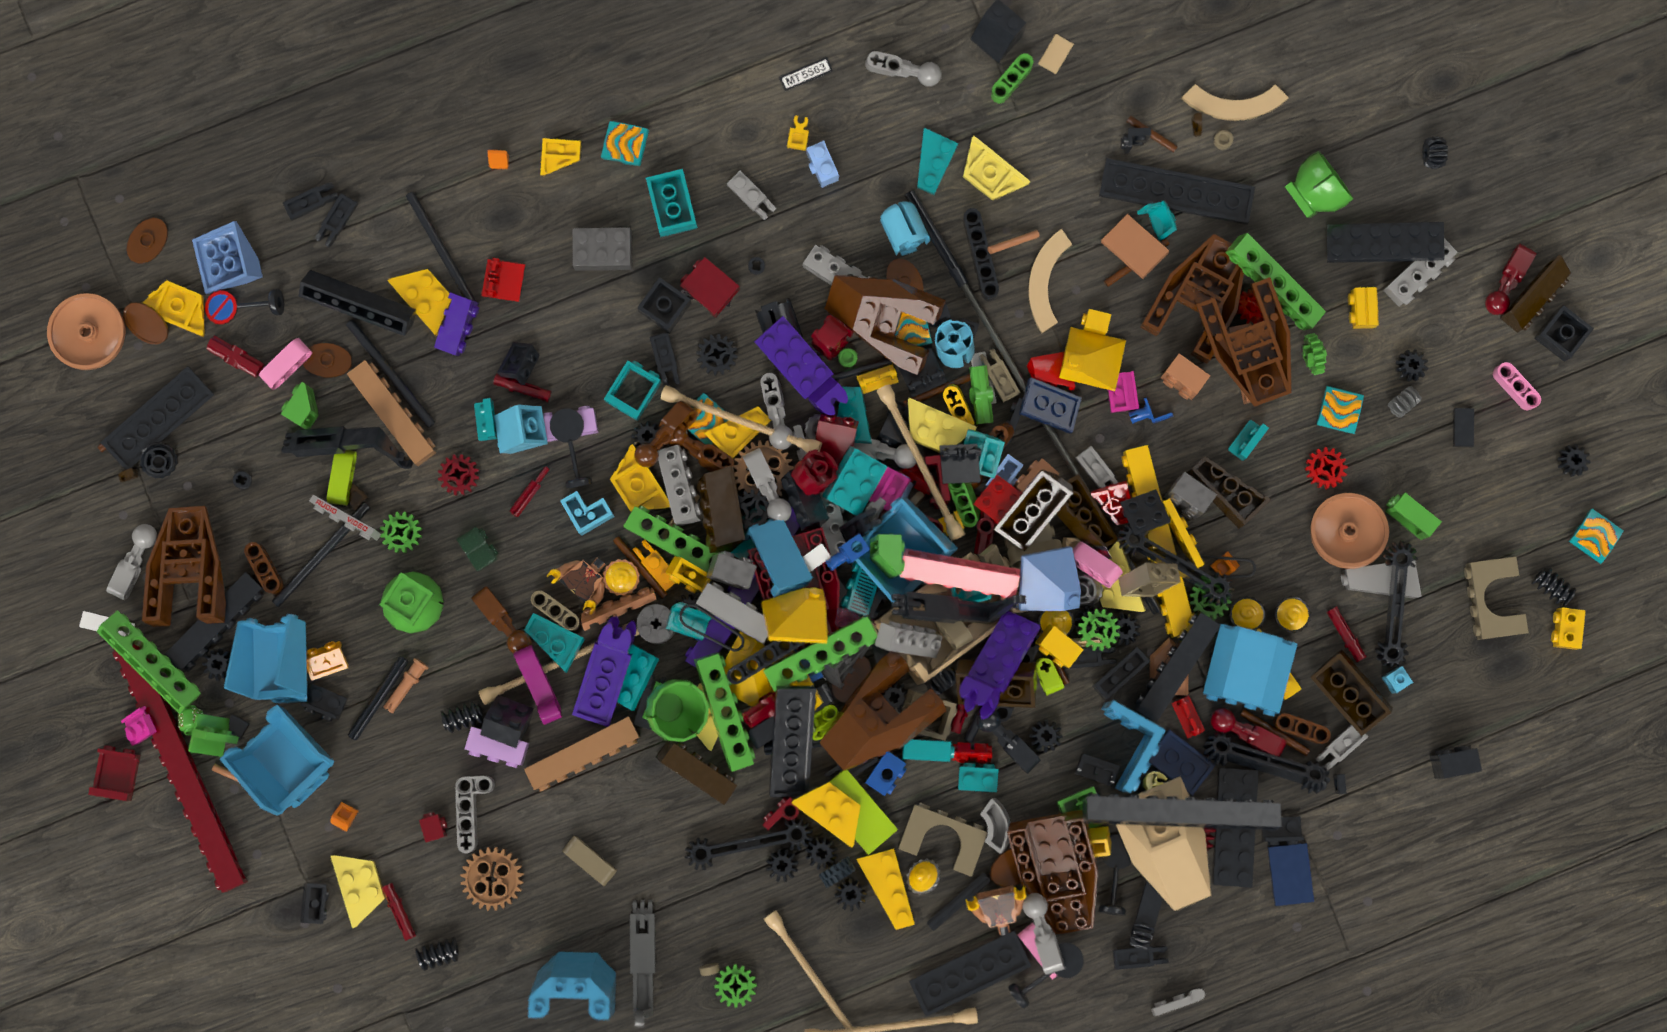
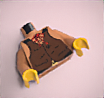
M598 557L590 566L584 560H575L565 563L557 569H552L547 574V577L549 575L555 577L551 582L553 584L559 579L585 602L583 610L586 607H590L591 611L589 614H593L595 607L604 597L605 583L602 581L603 577L599 572L606 564Z
M1008 886L977 893V897L973 896V901H968L967 899L965 901L968 909L983 923H987L990 928L997 926L999 934L1005 935L1010 933L1009 924L1016 922V916L1020 915L1022 911L1023 901L1026 898V889L1023 887V890L1018 891L1016 887Z

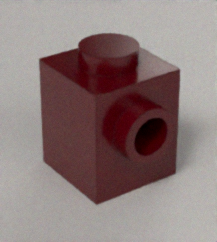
M430 812L423 815L424 819L419 820L425 842L447 836L445 830L447 822L445 817H441V814L435 815V812Z

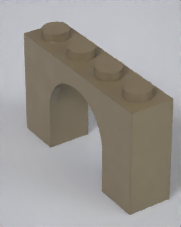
M1510 557L1466 564L1464 575L1469 582L1467 594L1472 601L1470 613L1475 620L1473 631L1477 639L1482 640L1529 633L1526 614L1498 616L1487 608L1484 601L1486 587L1493 580L1519 576L1517 558Z
M920 802L918 806L914 805L898 849L917 856L923 837L930 828L936 825L950 826L957 832L960 838V849L953 870L972 877L988 832L984 831L985 827L975 823L972 827L966 824L967 820L957 816L955 820L948 818L949 813L937 810L935 813L929 810L930 806Z

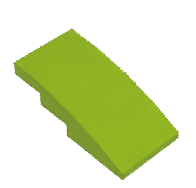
M848 770L840 772L830 781V783L861 805L855 840L868 855L898 830Z

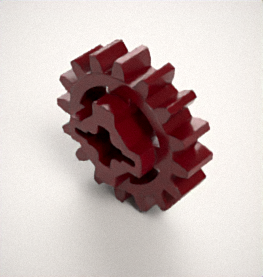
M454 454L452 460L445 458L447 461L446 465L440 464L443 470H438V473L442 475V477L438 478V481L444 482L441 485L442 488L448 487L447 493L450 494L454 491V495L457 496L461 492L465 496L466 490L470 493L472 492L471 486H478L475 480H480V477L476 476V473H479L480 470L474 469L477 464L476 462L470 463L471 458L469 456L464 460L463 454L459 458ZM460 463L468 465L469 469H463ZM452 466L451 471L447 473L448 469ZM457 471L463 473V475L460 476L461 479L455 477V475L458 474ZM469 477H471V479H470V481L468 482V484H465V482L467 481V479H468ZM448 482H456L458 488L451 486Z

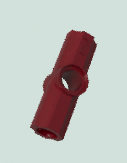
M215 335L207 344L206 349L209 352L224 359V362L234 368L241 369L255 378L259 376L265 364L249 356L244 350L235 345H230Z
M981 511L980 520L977 523L978 532L974 549L975 554H981L987 547L993 544L996 532L994 527L997 524L983 511ZM986 521L991 523V529L988 532L983 528V524Z
M776 691L765 694L758 699V703L742 713L743 719L749 727L753 728L767 717L774 716Z

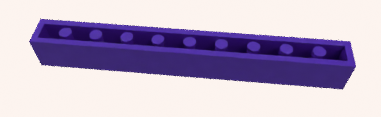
M791 507V516L785 523L791 535L794 536L800 529V525ZM755 573L748 589L742 590L733 586H729L727 589L729 594L731 592L740 597V602L745 605L747 602L751 604L760 591ZM712 618L708 622L705 632L706 635L723 644H726L733 633ZM721 620L723 623H725L726 625L735 630L733 626ZM705 637L702 641L695 639L698 642L694 648L690 647L686 652V662L696 668L694 659L715 652L720 653L723 646Z

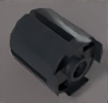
M786 298L787 302L780 304V302L774 301L761 306L762 311L760 312L755 310L762 333L780 317L784 316L799 335L803 336L790 298Z

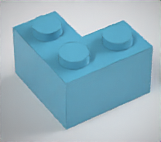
M577 491L560 500L581 536L615 517L604 498L588 507Z

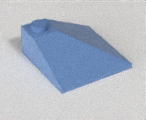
M233 221L192 240L205 294L247 284L263 277L259 259L237 221Z
M1071 546L1021 556L1019 595L1026 596V604L1019 603L1018 610L1066 611L1080 608L1081 588Z

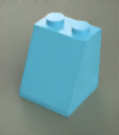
M516 405L494 415L500 453L512 454L548 444L542 406Z

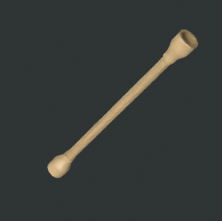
M891 385L881 387L877 390L881 401L891 411L894 419H896L895 421L908 447H910L909 449H911L910 451H912L934 499H936L935 501L943 514L950 540L953 541L964 536L965 533L961 525L950 514L944 499H942L943 497H941L942 495H940L935 482H933L930 471H928L900 415L895 401V393Z
M666 385L662 391L661 400L666 402L678 403L679 401H684L689 406L708 413L710 412V414L712 413L726 420L737 422V424L739 423L759 432H764V434L772 435L775 432L774 429L768 426H763L754 421L686 397V395L681 394L673 387ZM792 435L787 436L789 443L796 444L797 447L802 448L806 453L814 449L820 452L822 445L820 441L797 438Z
M595 643L580 649L575 659L584 656V654L586 655V653H591ZM555 661L551 662V664H546V666L544 665V667L542 666L545 673L559 667ZM521 676L503 685L482 689L479 691V695L484 705L493 702L497 695L504 694L505 691L514 688V686L516 687V685L519 686L526 681Z
M775 910L765 917L764 920L767 925L776 931L778 935L782 936L781 938L787 947L795 955L794 957L798 959L797 961L805 969L804 971L816 988H818L817 990L821 992L820 994L824 996L823 998H825V1001L836 1017L844 1025L843 1027L847 1029L853 1028L849 1020L841 1012L842 1010L838 1008L839 1006L833 997L825 989L826 987L819 981L820 979H818V976L807 960L799 952L800 950L796 948L797 946H795V943L786 932L779 913Z
M967 1008L959 1013H953L952 1016L945 1015L942 1017L937 1016V1018L905 1020V1022L898 1021L895 1023L890 1022V1024L883 1023L880 1025L875 1024V1026L868 1025L865 1027L860 1026V1028H843V1030L836 1029L833 1031L812 1028L805 1029V1032H882L885 1030L890 1031V1029L897 1030L900 1028L937 1025V1023L944 1024L947 1022L975 1024L978 1023L976 1008Z

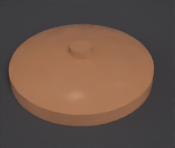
M88 293L77 294L61 302L51 314L47 326L48 343L54 355L64 364L79 370H93L110 363L120 352L126 334L124 319L117 307L101 296Z
M1342 493L1328 498L1317 508L1311 521L1310 535L1314 548L1328 563L1340 568L1356 569L1371 564L1382 554L1388 542L1389 526L1384 512L1374 501L1363 495Z

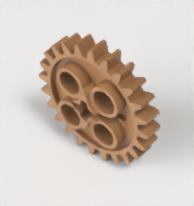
M759 440L758 446L751 442V449L744 446L746 452H738L741 458H735L734 460L738 465L733 466V469L737 470L734 476L738 477L735 482L736 484H741L738 487V491L744 489L750 494L751 489H753L755 494L758 493L759 488H757L756 484H749L747 482V478L751 474L746 470L748 467L742 456L760 448L768 466L769 461L772 459H777L780 463L777 468H771L770 466L769 468L771 472H780V475L773 474L777 481L776 485L778 488L776 492L782 497L781 490L784 489L780 479L788 471L794 470L793 466H788L792 459L786 460L789 453L782 454L783 450H777L773 446H769L768 440L765 445H762V442Z
M487 847L486 853L480 849V856L473 853L474 860L467 859L466 861L469 866H463V869L467 872L460 876L466 878V881L460 884L467 887L463 892L470 893L467 899L474 898L472 905H475L477 902L480 903L479 909L486 905L487 911L491 909V906L497 911L499 904L504 909L506 908L505 902L511 905L513 903L511 897L517 899L518 895L515 892L522 891L518 887L519 884L524 883V881L519 880V877L524 875V873H519L518 871L522 868V865L516 866L519 859L512 860L513 853L506 856V849H503L501 853H499L498 847H495L493 852L490 847ZM495 861L494 877L497 878V881L493 882L492 896H489L491 880H488V877L492 876L493 862ZM483 862L489 866L487 873H482L479 869L480 864ZM501 865H506L508 868V873L505 876L499 873ZM479 882H483L486 885L484 893L477 890ZM499 884L506 888L504 895H499L496 891V887Z

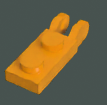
M644 539L642 543L650 551L651 554L645 558L636 547L632 550L666 592L676 584L665 573L669 565Z

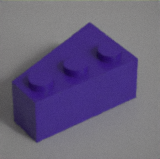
M449 293L448 298L452 300L449 308H446L443 315H446L443 325H440L434 348L459 356L466 348L465 339L472 331L473 325L471 322L473 317L476 318L478 315L479 302Z

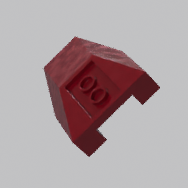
M822 527L792 536L802 557L820 544L825 547L831 556ZM757 548L747 550L750 560L753 561L752 564L756 565L754 573L763 601L774 598L771 593L774 583ZM823 562L810 572L812 580L808 586L803 588L823 589L826 603L827 635L839 629L840 583L836 570L831 571L826 562ZM806 642L796 648V650L798 651L812 643Z

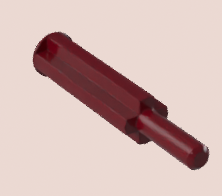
M545 466L535 481L531 480L509 510L512 515L519 517L541 487L539 484L548 473V467Z

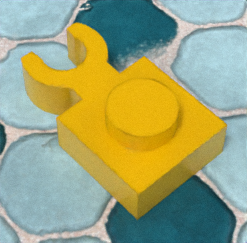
M795 116L794 125L796 129L790 128L787 148L806 151L809 131L804 130V128L808 125V117H805L804 123L800 124L798 123V116Z

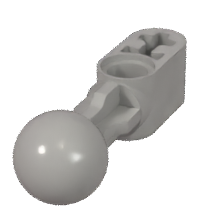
M878 51L871 52L865 61L866 68L871 72L906 78L909 76L918 77L919 81L925 86H934L941 79V69L933 62H926L921 66L912 65L911 61ZM873 58L876 59V62H877L876 65H873V61H872ZM888 63H896L897 69H890Z
M766 373L762 376L760 382L768 416L772 420L773 429L775 430L774 434L769 435V440L774 448L784 450L792 444L787 441V436L794 435L792 430L784 424L786 414L781 383L773 373ZM771 381H773V382H772V389H773L774 391H772V390L770 389V387H769ZM778 398V402L775 405H770L772 399Z
M872 439V444L854 443V448L875 460L884 461L892 459L899 467L904 469L911 468L917 463L907 444L900 445L895 449L890 448L888 444L880 443V441Z
M760 448L743 455L742 457L757 488H759L762 495L766 496L769 502L767 507L768 517L774 521H787L791 516V506L786 500L779 498L776 492L778 487Z
M141 524L133 530L132 540L134 546L131 552H128L125 558L117 565L106 591L122 600H126L130 596L141 572L140 565L143 561V552L146 548L152 547L157 539V532L151 525Z
M1038 893L1029 894L1024 899L1022 907L1024 913L1028 917L1033 918L1035 924L1033 930L1036 937L1035 944L1045 974L1063 970L1065 965L1056 936L1052 933L1051 926L1046 923L1044 917L1048 908L1047 901Z

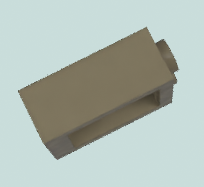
M1145 563L1118 578L1121 595L1127 597H1154L1180 583L1177 564Z
M908 689L902 712L925 693ZM940 698L944 702L947 711L943 713L938 733L924 729L919 734L946 741L947 736L951 732L952 718L955 717L957 712V704L951 700Z

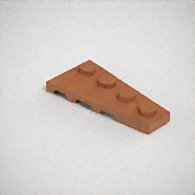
M646 587L640 589L637 594L621 596L620 600L614 602L612 600L606 601L602 606L595 608L593 614H589L591 608L585 609L584 613H581L584 631L590 629V624L595 622L599 625L607 622L606 619L611 615L618 617L625 614L629 607L636 609L657 600L654 588L649 589Z

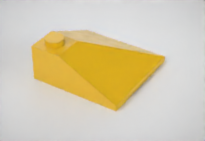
M1070 327L1059 378L1115 391L1126 340Z
M802 588L762 601L761 605L768 640L827 643L826 603L823 589Z
M740 632L744 638V646L739 651H729L725 659L726 666L723 667L725 674L732 667L766 646ZM739 636L732 646L734 649L741 646L742 640ZM755 660L750 661L751 667L757 669V662ZM764 669L739 684L729 685L731 693L734 692L737 699L751 707L758 703V699L765 694L774 692L764 673ZM739 670L734 671L735 677L741 679V672Z

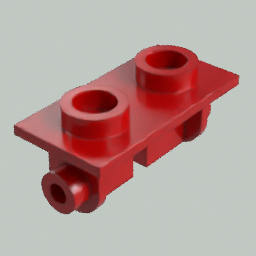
M916 464L911 468H901L898 473L908 476L911 479V483L914 480L917 481L914 486L915 489L921 491L924 495H930L931 490L923 477L924 475H922L923 473H921Z
M1189 696L1171 703L1187 739L1205 731Z
M957 742V744H953L954 758H952V761L959 763L973 761L979 764L991 762L992 746H988L987 743H974V750H971V743Z

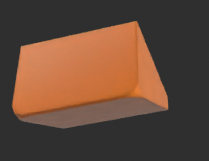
M488 150L489 167L492 169H508L509 155L507 151Z
M1227 551L1222 557H1232V555ZM1217 559L1210 566L1216 573L1219 572L1220 575H1230L1240 565L1236 560Z
M341 802L331 816L330 822L347 832L358 810Z

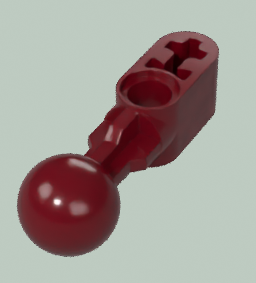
M1520 243L1516 246L1502 271L1503 276L1500 279L1501 285L1498 291L1491 292L1485 299V307L1489 313L1501 315L1509 309L1510 299L1508 295L1525 276L1536 256L1535 251Z
M1219 708L1211 716V725L1216 731L1221 733L1232 731L1238 734V737L1245 741L1246 745L1255 750L1280 757L1287 743L1281 737L1259 726H1252L1248 723L1242 724L1236 721L1234 713L1227 708Z

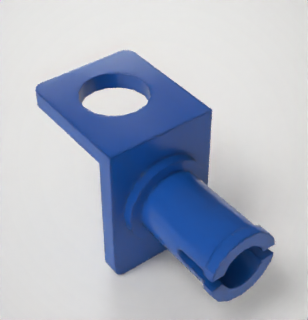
M1144 398L1145 407L1128 412L1132 424L1146 418L1151 419L1154 424L1174 417L1173 413H1169L1154 419L1147 398Z
M858 534L845 544L839 546V552L825 562L830 570L833 571L844 562L849 564L868 552L870 548L862 536ZM855 541L862 544V550L859 553L854 552L851 548L852 543Z

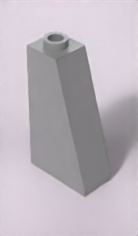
M1384 563L1356 569H1346L1341 574L1342 585L1345 586L1346 590L1389 595L1392 565L1386 566ZM1409 566L1405 598L1414 599L1422 597L1416 566L1414 568ZM1400 570L1398 572L1397 593L1399 591Z

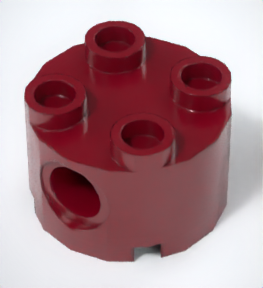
M828 315L823 322L822 328H817L812 333L811 338L813 340L811 345L828 360H831L832 357L835 358L847 345L848 341H846L847 336L852 337L853 330L837 317Z
M816 449L809 451L795 465L791 473L797 485L806 495L823 492L837 477V464L834 458L825 451L823 453L818 452L819 450Z

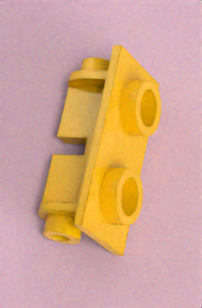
M893 364L857 376L863 394L880 389L885 385L899 382Z

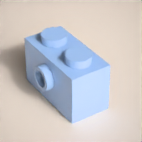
M822 141L806 148L807 156L810 160L809 168L812 174H816L821 188L839 181V174L825 142Z
M1007 454L998 467L996 475L998 474L1014 486L1018 480L1015 477L1023 467V464ZM990 478L984 488H987L994 478Z

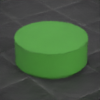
M851 348L841 350L838 356L840 365L845 368L853 367L857 362L856 352Z

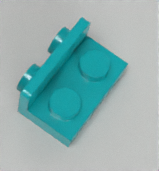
M491 398L483 399V402L474 404L478 440L497 439L494 421V402Z
M1249 420L1230 445L1228 451L1244 461L1269 427L1265 424L1259 426L1254 421Z
M683 602L674 604L671 607L666 629L702 641L704 639L703 636L686 628L679 619L681 609L687 604ZM689 607L682 614L684 623L705 634L711 617L698 608L695 610Z
M964 763V767H959L958 790L997 792L999 769H994L995 765L983 764V768H975L973 763Z

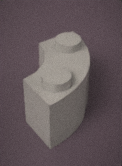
M992 798L980 815L985 819L988 826V836L985 843L1001 854L1009 844L1007 830L1011 822L1004 806L999 800Z

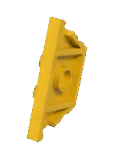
M428 269L390 278L388 282L411 308L416 309V314L437 336L440 325L446 315H443L446 308H449L452 300L448 298V291Z
M166 280L159 286L158 290L153 291L142 302L154 308L163 317L165 322L199 336H205L204 304L201 294Z
M633 444L630 445L628 452L610 478L616 490L631 512L635 506L639 508L640 505L648 510L670 508L667 496L649 468L642 467L635 461L634 453L636 448Z
M1170 498L1163 501L1171 521L1168 524L1183 553L1192 563H1195L1196 568L1203 566L1204 563L1195 547L1197 544L1196 540L1186 530L1188 525L1183 517L1180 518Z
M827 782L791 802L851 848L854 846L861 805L832 783Z

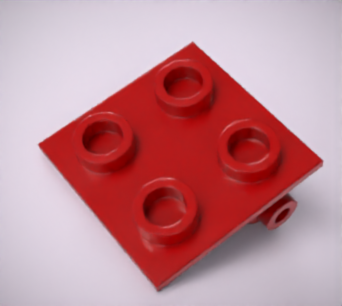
M498 258L488 259L482 296L519 302L525 264L500 261Z
M997 474L973 505L998 524L1022 493Z

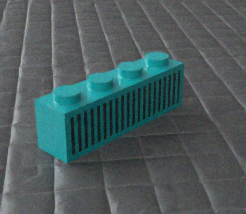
M854 561L851 571H853L852 577L849 578L846 584L848 591L842 598L840 606H842V614L858 620L867 614L869 615L877 585L859 564Z

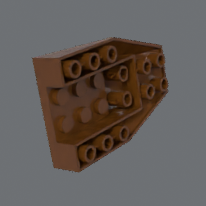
M1083 809L1011 822L1007 834L1021 884L1025 887L1028 895L1038 893L1046 899L1048 908L1044 917L1055 935L1092 929L1094 927L1098 868L1089 824L1083 823Z

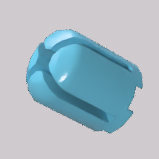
M902 201L898 205L893 204L882 213L880 222L896 256L899 252L902 256L917 250L916 247L925 241L927 244L930 241L927 230L912 202Z
M948 320L937 328L935 345L941 362L951 368L963 367V359L968 364L975 354L973 333L970 327L965 322Z

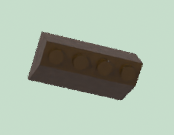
M1560 254L1545 265L1509 309L1500 317L1517 333L1521 330L1526 331L1533 323L1531 319L1534 316L1538 317L1544 311L1543 305L1547 301L1550 303L1557 296L1556 290L1559 287L1562 289L1569 282L1567 278L1571 272Z
M726 467L704 474L697 483V489L701 495L700 508L704 514L703 526L706 528L707 533L706 545L709 547L710 553L732 552L745 540L733 467Z
M1041 469L994 527V530L1023 551H1026L1072 495V485L1057 474Z
M1342 649L1310 676L1361 736L1392 713L1393 707Z
M959 659L956 670L958 704L964 705L966 697H961L960 687L965 677L969 676V672L976 660ZM1020 663L1004 693L1000 691L997 706L1035 708L1037 689L1036 663Z

